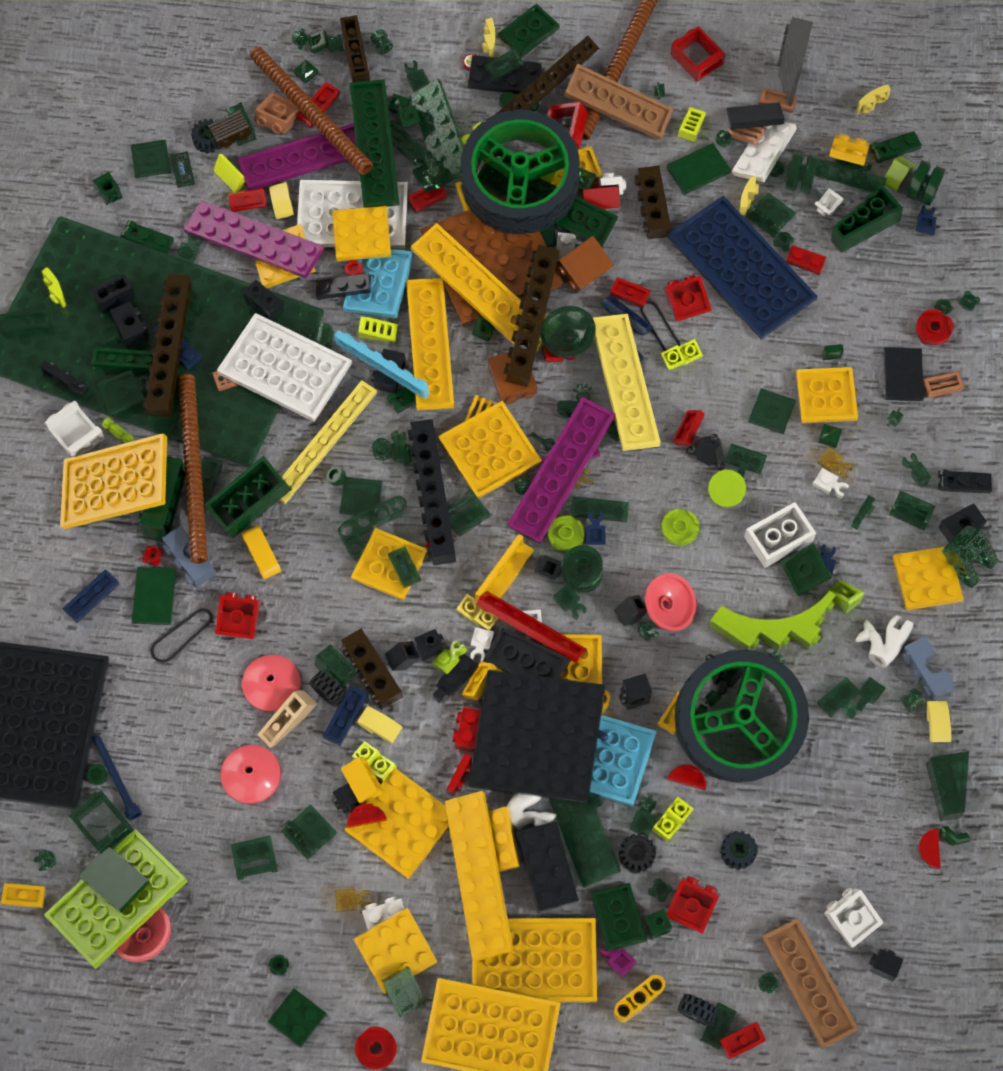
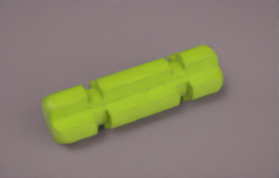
M106 418L103 420L102 427L106 430L109 429V432L120 441L122 440V443L134 441V437L129 433L127 434V431L117 423L114 424L112 419Z

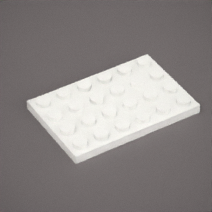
M300 180L297 225H302L307 240L320 244L323 247H335L332 211L363 208L361 181ZM397 182L400 206L387 207L390 248L405 249L408 182Z
M255 313L217 369V373L315 422L351 366L352 360Z

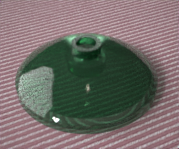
M564 306L554 310L545 318L540 333L541 340L550 353L559 357H574L585 352L592 345L596 336V325L592 316L586 310L576 306Z

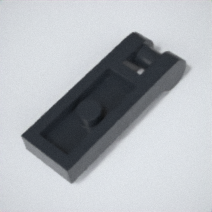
M946 469L938 471V478H940L938 490L987 494L992 492L991 473L956 472Z

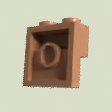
M272 92L255 109L254 121L260 127L266 126L271 128L274 133L286 134L294 126V120L300 110L290 99Z

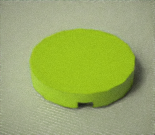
M733 470L717 472L709 482L708 491L710 498L721 507L738 505L746 495L745 479Z
M674 509L664 516L661 523V532L669 543L676 546H685L696 539L699 532V521L691 511Z
M569 515L557 517L547 532V540L551 547L562 553H570L579 549L585 539L583 524L578 519Z

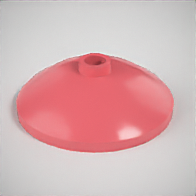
M672 573L659 575L649 584L645 595V604L651 620L658 627L666 631L673 632L686 628L692 622L696 613V597L690 584L681 576Z
M265 655L254 660L247 667L242 679V689L246 699L252 706L262 711L276 712L294 691H300L301 676L295 664L289 659L280 655ZM270 676L274 677L273 681H267V678Z
M246 745L235 749L227 756L221 768V782L224 790L232 799L244 804H255L269 798L276 791L281 778L280 765L274 754L258 745ZM247 768L253 769L251 773H246Z
M159 908L115 952L121 958L130 962H142L156 956L166 946L171 934V922L167 913L162 908Z

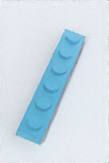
M339 330L335 333L334 338L337 345L423 399L429 396L428 384L424 380L416 379L408 370L400 369L392 360L387 361L379 352H373L368 349L367 345L363 342L358 343L350 334L342 333Z

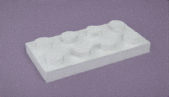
M784 122L781 125L762 126L765 131L756 145L750 143L747 145L732 170L733 175L747 179L756 176V181L765 182L795 133L796 125Z

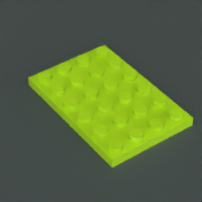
M136 829L113 850L147 878L150 883L122 913L81 879L44 914L95 969L188 882Z

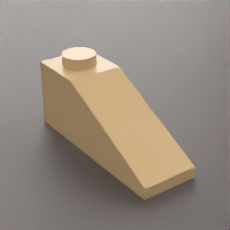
M304 690L294 691L257 735L270 748H273L306 718L317 703Z

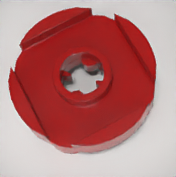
M937 309L923 312L915 325V331L921 343L925 345H941L946 343L953 332L952 319L948 315L942 314L943 311ZM932 324H935L939 327V329L935 331L932 330L930 327L932 326Z
M382 1027L368 1028L356 1040V1057L365 1068L374 1071L382 1070L389 1067L396 1057V1040L389 1031ZM374 1043H379V1047L382 1046V1051H378V1054H373V1051L370 1052V1047H374Z

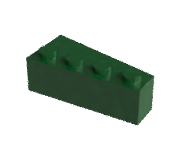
M880 184L874 193L871 192L864 202L858 204L850 214H847L832 227L831 242L842 253L900 222L903 207L884 185Z

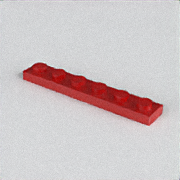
M486 591L478 599L476 605L484 611L493 614L501 621L515 627L518 631L529 635L535 641H539L551 650L569 658L570 661L577 664L584 656L586 648L492 593Z

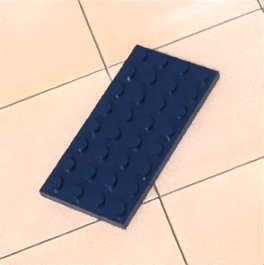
M724 195L668 233L667 238L760 339L766 337L817 300L818 296Z

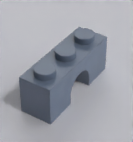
M179 526L162 538L164 551L168 556L172 554L175 558L173 560L174 564L179 570H184L186 573L184 577L189 584L193 583L198 588L216 575L213 566L208 560L202 564H195L186 557V553L190 550L189 535L182 526Z
M926 636L906 645L902 651V658L906 664L910 665L915 680L919 681L922 685L924 695L930 698L931 701H935L951 693L956 685L946 669L939 673H934L926 667V661L932 659L935 651Z

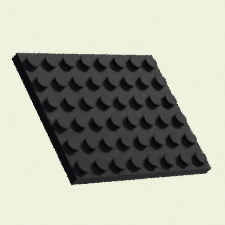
M0 642V800L73 810L78 809L110 661L109 656Z

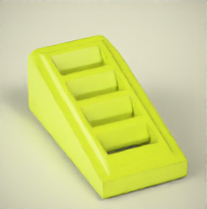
M690 107L679 129L678 137L695 142L706 112Z
M361 316L358 330L359 338L396 342L398 324ZM381 328H384L383 334L380 333ZM388 329H391L390 336L387 335Z

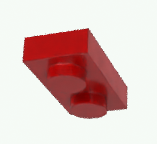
M439 181L407 196V200L415 213L448 198L446 191Z
M263 187L228 194L232 212L267 206Z
M792 245L786 263L820 275L826 257Z
M619 277L616 278L610 291V295L641 308H644L651 293V290Z
M687 410L673 442L676 445H690L705 414L701 410Z
M465 753L447 786L448 794L455 796L457 791L461 792L465 784L463 779L466 774L469 775L471 772L472 756Z
M754 1022L719 1041L727 1058L732 1059L765 1042L766 1039L758 1022Z

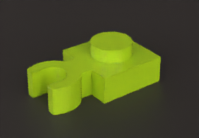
M456 640L451 644L450 650L444 649L432 664L435 668L448 674L459 663L460 659L458 657L463 655L467 649L464 644L460 646Z

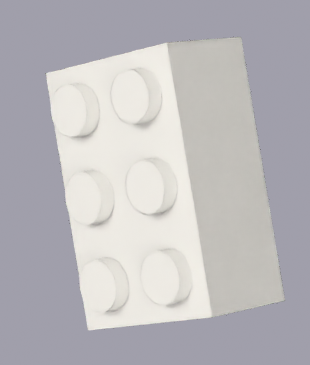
M796 502L747 528L744 538L764 568L813 542L816 532Z

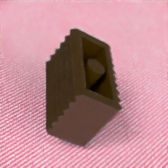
M241 110L208 125L210 133L219 149L228 148L235 141L245 140L251 135L249 125Z

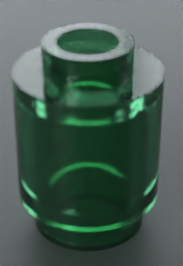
M320 323L315 330L314 342L331 349L334 335L333 327L327 323Z

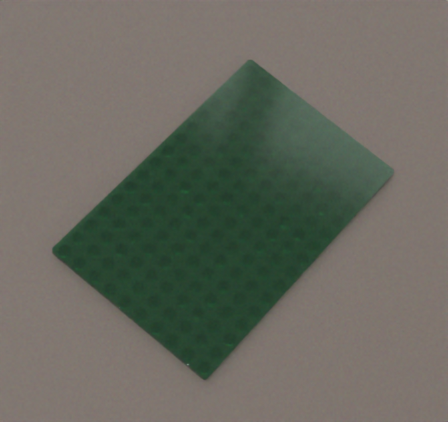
M62 216L57 218L0 325L1 377L69 402L76 401L80 406L156 434H164L167 438L183 443L178 378L183 374L193 375L195 377L199 449L246 467H250L254 463L281 406L241 385L218 391L213 372H217V369L254 314H259L244 299L243 291L251 283ZM46 267L49 268L59 282L66 302L64 308L59 303L55 304L49 297L51 294L43 282L44 277L41 272ZM122 273L125 274L136 297L128 302H131L133 308H138L141 315L139 320L140 322L144 321L148 328V332H146L148 339L129 348L126 347L110 311L102 314L91 292V289ZM168 274L190 275L192 289L184 339L202 356V360L189 371L179 363L171 418L148 416L146 409L143 408L144 397L148 395L146 383L151 377L149 371L93 367L94 347L152 351L153 346L156 347L155 336L152 334V330L159 325L157 323L158 313L162 311L160 300L161 297H164L165 293L163 291V282L167 280ZM271 291L283 302L284 313L274 322L312 340L323 318L324 310ZM44 360L56 364L61 371L70 373L77 381L85 382L89 386V391L83 398L74 392L70 393L43 376L40 364ZM160 377L158 380H163L166 377ZM157 394L155 397H161L163 394Z

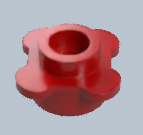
M147 546L142 561L144 563H152L154 566L160 565V558L164 555L163 549Z

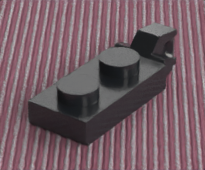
M45 360L40 364L43 376L70 393L74 392L83 398L89 391V386L85 382L77 381L70 373L61 371L56 364Z
M466 654L461 655L459 663L448 674H444L435 685L438 689L434 692L433 698L438 703L446 695L448 697L454 695L476 670L478 664Z

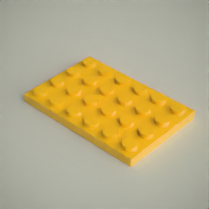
M159 434L64 459L60 526L63 529H68L164 505L166 495L167 436Z
M595 918L508 919L514 952L478 961L472 960V985L561 1003H597Z
M437 978L421 1062L462 1071H548L561 1002Z

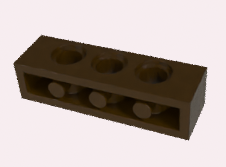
M357 15L340 18V25L351 81H370Z
M660 165L638 168V174L635 175V185L639 186L637 195L638 201L642 202V206H640L641 217L645 218V222H643L644 233L648 234V239L665 238L671 232V224Z
M362 628L341 640L342 647L340 649L343 655L351 659L352 663L350 665L356 674L360 673L362 677L361 683L366 690L370 689L372 692L371 698L376 706L380 705L383 710L403 698L401 689ZM358 651L365 652V655L362 657H357L355 654ZM367 667H374L375 671L367 673L365 669ZM382 682L385 684V687L378 689L375 685Z

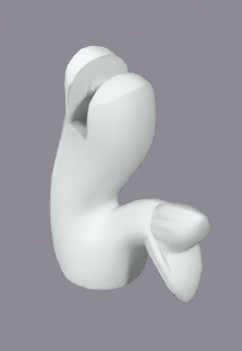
M895 615L887 625L885 644H883L879 633L866 619L863 624L864 631L858 634L856 642L871 641L869 659L875 665L886 668L899 654L913 628V622L907 620L901 629L898 630L902 617Z
M514 794L507 805L510 808L513 830L520 831L529 823H534L536 827L551 822L556 818L557 814L536 811L523 812L526 808L537 803L542 797Z

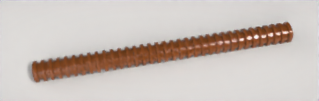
M641 0L604 74L605 77L615 82L619 81L658 0ZM589 107L587 108L588 115L583 140L591 138L595 126L602 113Z
M255 47L250 52V58L254 63L259 66L361 175L367 174L372 169L373 163L346 137L336 124L304 93L262 47Z
M183 374L179 376L178 381L181 402L184 470L186 475L187 515L189 518L190 560L192 563L202 564L208 560L203 507L204 498L195 377L191 374Z

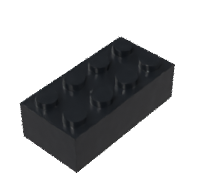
M557 821L517 831L516 836L537 912L541 913L577 903L579 899Z

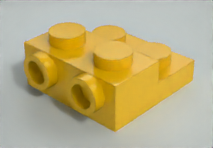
M844 133L835 134L829 157L864 166L870 143L863 138H849V135Z

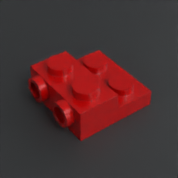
M695 274L684 277L685 281L679 283L678 280L668 282V286L664 288L669 306L671 305L676 322L712 311L701 276L695 277Z
M226 592V595H220L215 634L255 639L261 600H256L257 596L245 594V598L237 597L238 593Z
M463 707L462 712L458 711L456 723H459L458 731L454 730L452 742H456V749L474 752L481 710Z
M687 876V879L682 877L666 914L668 918L703 934L720 894L717 893L718 889L706 884V887L699 885V880L694 877Z

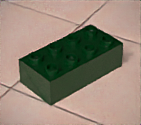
M167 456L165 504L144 509L143 513L139 514L138 524L145 539L163 542L162 538L171 532L186 476L184 464L180 458Z
M262 456L204 505L222 528L234 538L292 489L272 464Z

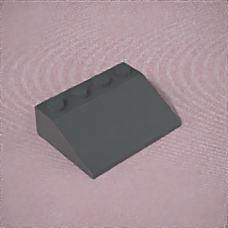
M792 17L790 24H786L782 41L783 46L781 47L777 67H780L779 77L784 93H786L788 106L793 104L813 24L812 21Z

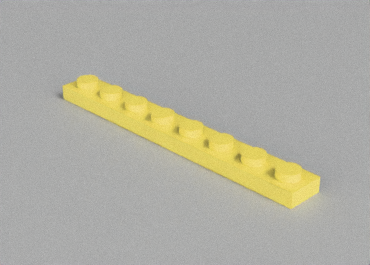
M361 380L284 473L282 478L292 490L279 501L283 504L289 501L377 394L376 389Z

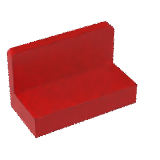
M600 184L581 185V193L584 200L602 209L620 207L618 184L604 186Z

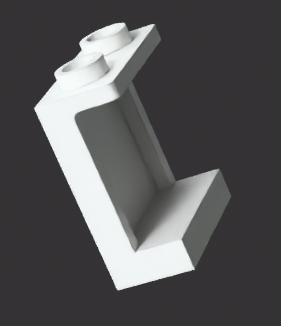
M76 401L66 404L61 411L52 414L45 422L49 432L71 457L86 454L105 440L101 429L92 423Z

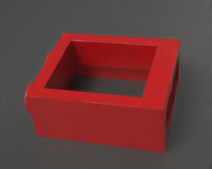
M699 26L695 29H690L680 39H675L671 45L670 53L696 82L722 66L726 55ZM696 41L710 55L709 58L697 66L682 52Z
M581 102L549 106L547 116L556 121H559V118L573 116L569 134L575 141L576 147L580 148L588 115L586 108Z

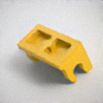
M357 757L341 768L359 803L364 801L368 803L385 793L366 758Z

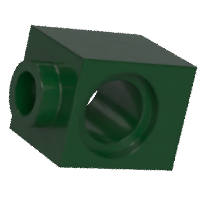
M415 105L396 111L401 129L420 123Z
M109 172L93 180L97 192L106 205L116 202L122 197L118 184Z
M664 909L645 916L644 924L652 940L671 933L673 927Z

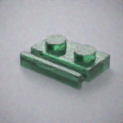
M408 966L381 980L399 1018L416 1010L418 1006L426 1004Z

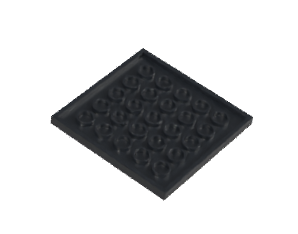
M488 670L469 787L589 803L606 689L605 684Z

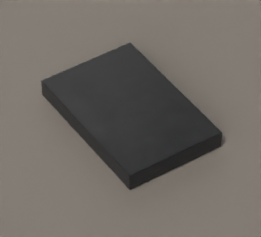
M780 102L727 108V116L732 130L784 124Z
M885 347V400L923 401L922 348Z

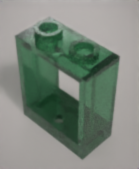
M102 790L98 793H92L87 798L88 801L83 805L76 806L71 811L72 814L69 815L74 824L99 854L107 846L113 848L134 831ZM104 802L121 824L97 842L80 820Z

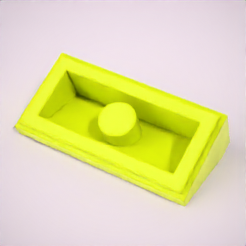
M220 154L214 166V172L233 192L240 191L246 185L244 176L223 154Z

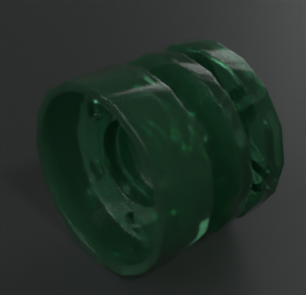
M578 545L571 548L565 554L563 559V578L571 590L578 593H589L600 586L603 580V560L595 548L588 545ZM582 570H586V572L584 573V575H581V574H580V572H582Z

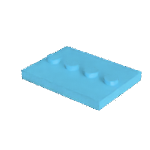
M391 249V257L357 259L363 266V274L369 273L371 276V293L346 296L343 305L344 312L397 318L414 253L412 251Z
M602 715L599 730L605 732L608 735V739L602 741L598 738L590 794L634 807L657 731Z

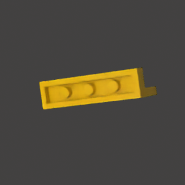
M519 534L475 593V600L478 601L486 591L500 599L535 552L533 548L524 543L523 536Z

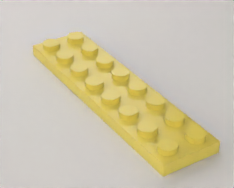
M628 314L592 318L591 325L612 410L616 414L615 422L622 450L659 447L661 442Z

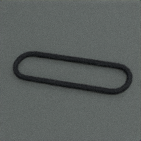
M647 301L646 304L655 306L679 347L680 343L657 304ZM640 307V311L643 317L648 323H650V321L648 320L647 316L643 311V308ZM653 328V334L655 335L662 349L666 351L667 349L664 347L663 343L661 342L660 338L658 337L657 333Z

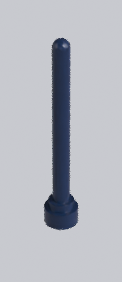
M95 735L93 741L126 806L124 814L127 820L131 821L140 817L142 811L139 805L132 802L101 737Z

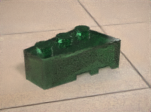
M969 751L930 757L926 763L940 821L958 819L965 812Z

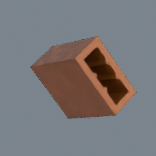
M592 236L558 260L556 270L567 280L568 287L577 294L610 270L614 264L594 236Z
M508 352L488 358V369L500 402L512 404L519 399H529L537 394V384L532 372L527 387L505 382L507 376L503 374L505 365L510 363L511 359L507 357Z

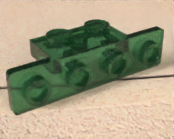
M818 158L813 172L815 176L872 193L877 190L880 184L885 186L887 180L885 177L870 173L872 165L867 162L863 166L836 159V162H831Z

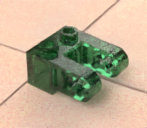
M966 526L941 550L948 563L955 568L962 582L970 588H973L980 581L971 563L976 557L988 569H992L999 562L984 531L971 526Z

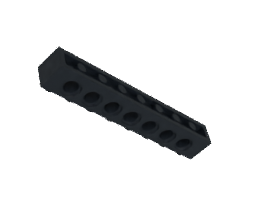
M433 419L410 422L411 429L408 430L409 441H413L414 445L410 446L411 455L416 457V463H413L414 474L419 475V479H416L417 491L421 490L422 496H418L420 508L424 507L425 512L421 513L423 525L427 524L424 536L425 542L429 541L430 547L427 548L428 559H432L433 565L456 562ZM429 457V459L423 460L422 458ZM427 473L432 474L431 476H428V477H427V476H424V475L427 474ZM429 490L435 491L434 493H427ZM431 507L438 508L437 510H430ZM434 524L441 525L439 527H433ZM437 541H443V542H444V543L441 544V545L435 544Z

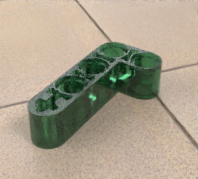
M394 496L339 525V537L350 557L360 558L364 551V545L360 536L406 513L407 502L404 497ZM395 504L402 505V509L395 508ZM378 511H385L387 513L386 517L382 519L378 518L376 514ZM362 519H367L370 523L368 526L362 527L359 525V522ZM346 527L352 529V533L347 536L342 534V530ZM354 544H358L361 547L360 551L356 553L352 552L350 548Z

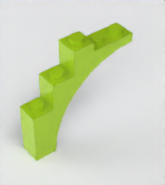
M829 591L821 601L810 609L783 619L763 620L749 618L721 605L710 620L709 627L742 650L755 649L761 640L778 651L781 646L785 648L790 639L808 650L811 645L815 646L820 640L821 636H819L821 628L819 626L825 619L823 616L825 612H830L835 606L834 599L836 594Z

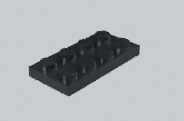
M472 55L468 89L519 94L540 76L542 63L520 60L511 62V59L505 60L503 58ZM509 60L510 67L499 73L496 68L501 67L502 63ZM496 70L497 74H492L491 71Z
M501 627L483 659L484 662L492 663L507 673L556 679L562 678L570 663L569 658L504 627Z

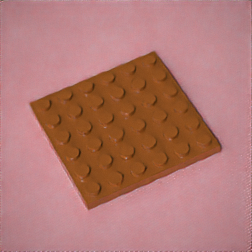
M507 195L497 199L502 202H506ZM471 209L437 222L520 300L521 298L525 299L526 294L523 293L525 282L529 283L530 279L526 276L529 266H533V262L530 261L532 252L537 250L538 245L546 246L540 232L531 234L501 232L484 224L475 216ZM436 223L421 228V236H423ZM556 269L550 291L563 286V281ZM443 280L444 287L462 326L476 321L477 317L484 318Z

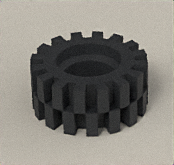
M320 670L309 681L314 691L332 706H336L346 695L342 687L324 671Z
M640 833L638 835L631 834V837L627 836L621 843L619 850L620 862L624 864V868H629L630 872L637 871V873H640L642 870L643 872L647 871V868L652 866L656 857V847L653 845V841L649 840L646 835L643 837ZM632 847H642L645 850V857L642 860H634L630 856V849Z

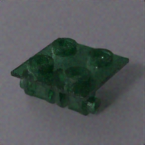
M768 192L757 204H752L750 207L751 211L746 217L772 237H775L794 217L796 212Z
M311 804L292 821L288 820L284 824L286 827L281 830V833L307 860L338 833Z

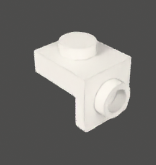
M603 173V176L599 177V184L601 186L618 184L619 195H623V190H626V181L622 179L621 175Z
M828 188L819 202H815V205L818 207L816 211L823 216L828 214L831 217L844 198Z

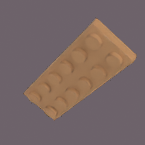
M577 64L564 93L565 97L581 102L583 105L657 140H661L673 112V108Z
M798 918L761 937L821 1050L859 1031Z

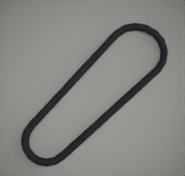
M204 608L198 609L155 641L151 647L153 659L161 663L172 660L209 625L212 620L211 612ZM201 611L208 613L209 620L172 656L161 660L154 655V647L197 613Z

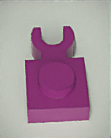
M600 948L601 956L610 958L607 964L622 978L637 964V961L623 948H620L618 951L613 950L609 952Z

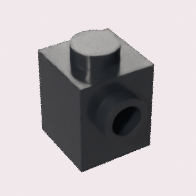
M540 555L534 574L549 580H556L561 574L562 562L546 555Z
M640 595L627 597L614 609V612L623 626L635 624L647 613V609Z
M436 629L414 638L415 646L422 661L440 654L444 650L443 645L446 644L443 635L438 634Z
M413 641L399 642L385 653L392 671L406 670L420 659Z
M349 783L333 791L334 799H332V802L336 809H341L343 813H351L356 806L361 804L358 802Z
M880 949L877 954L873 953L869 961V964L872 965L870 972L893 982L897 978L904 959L896 956V953L892 950Z

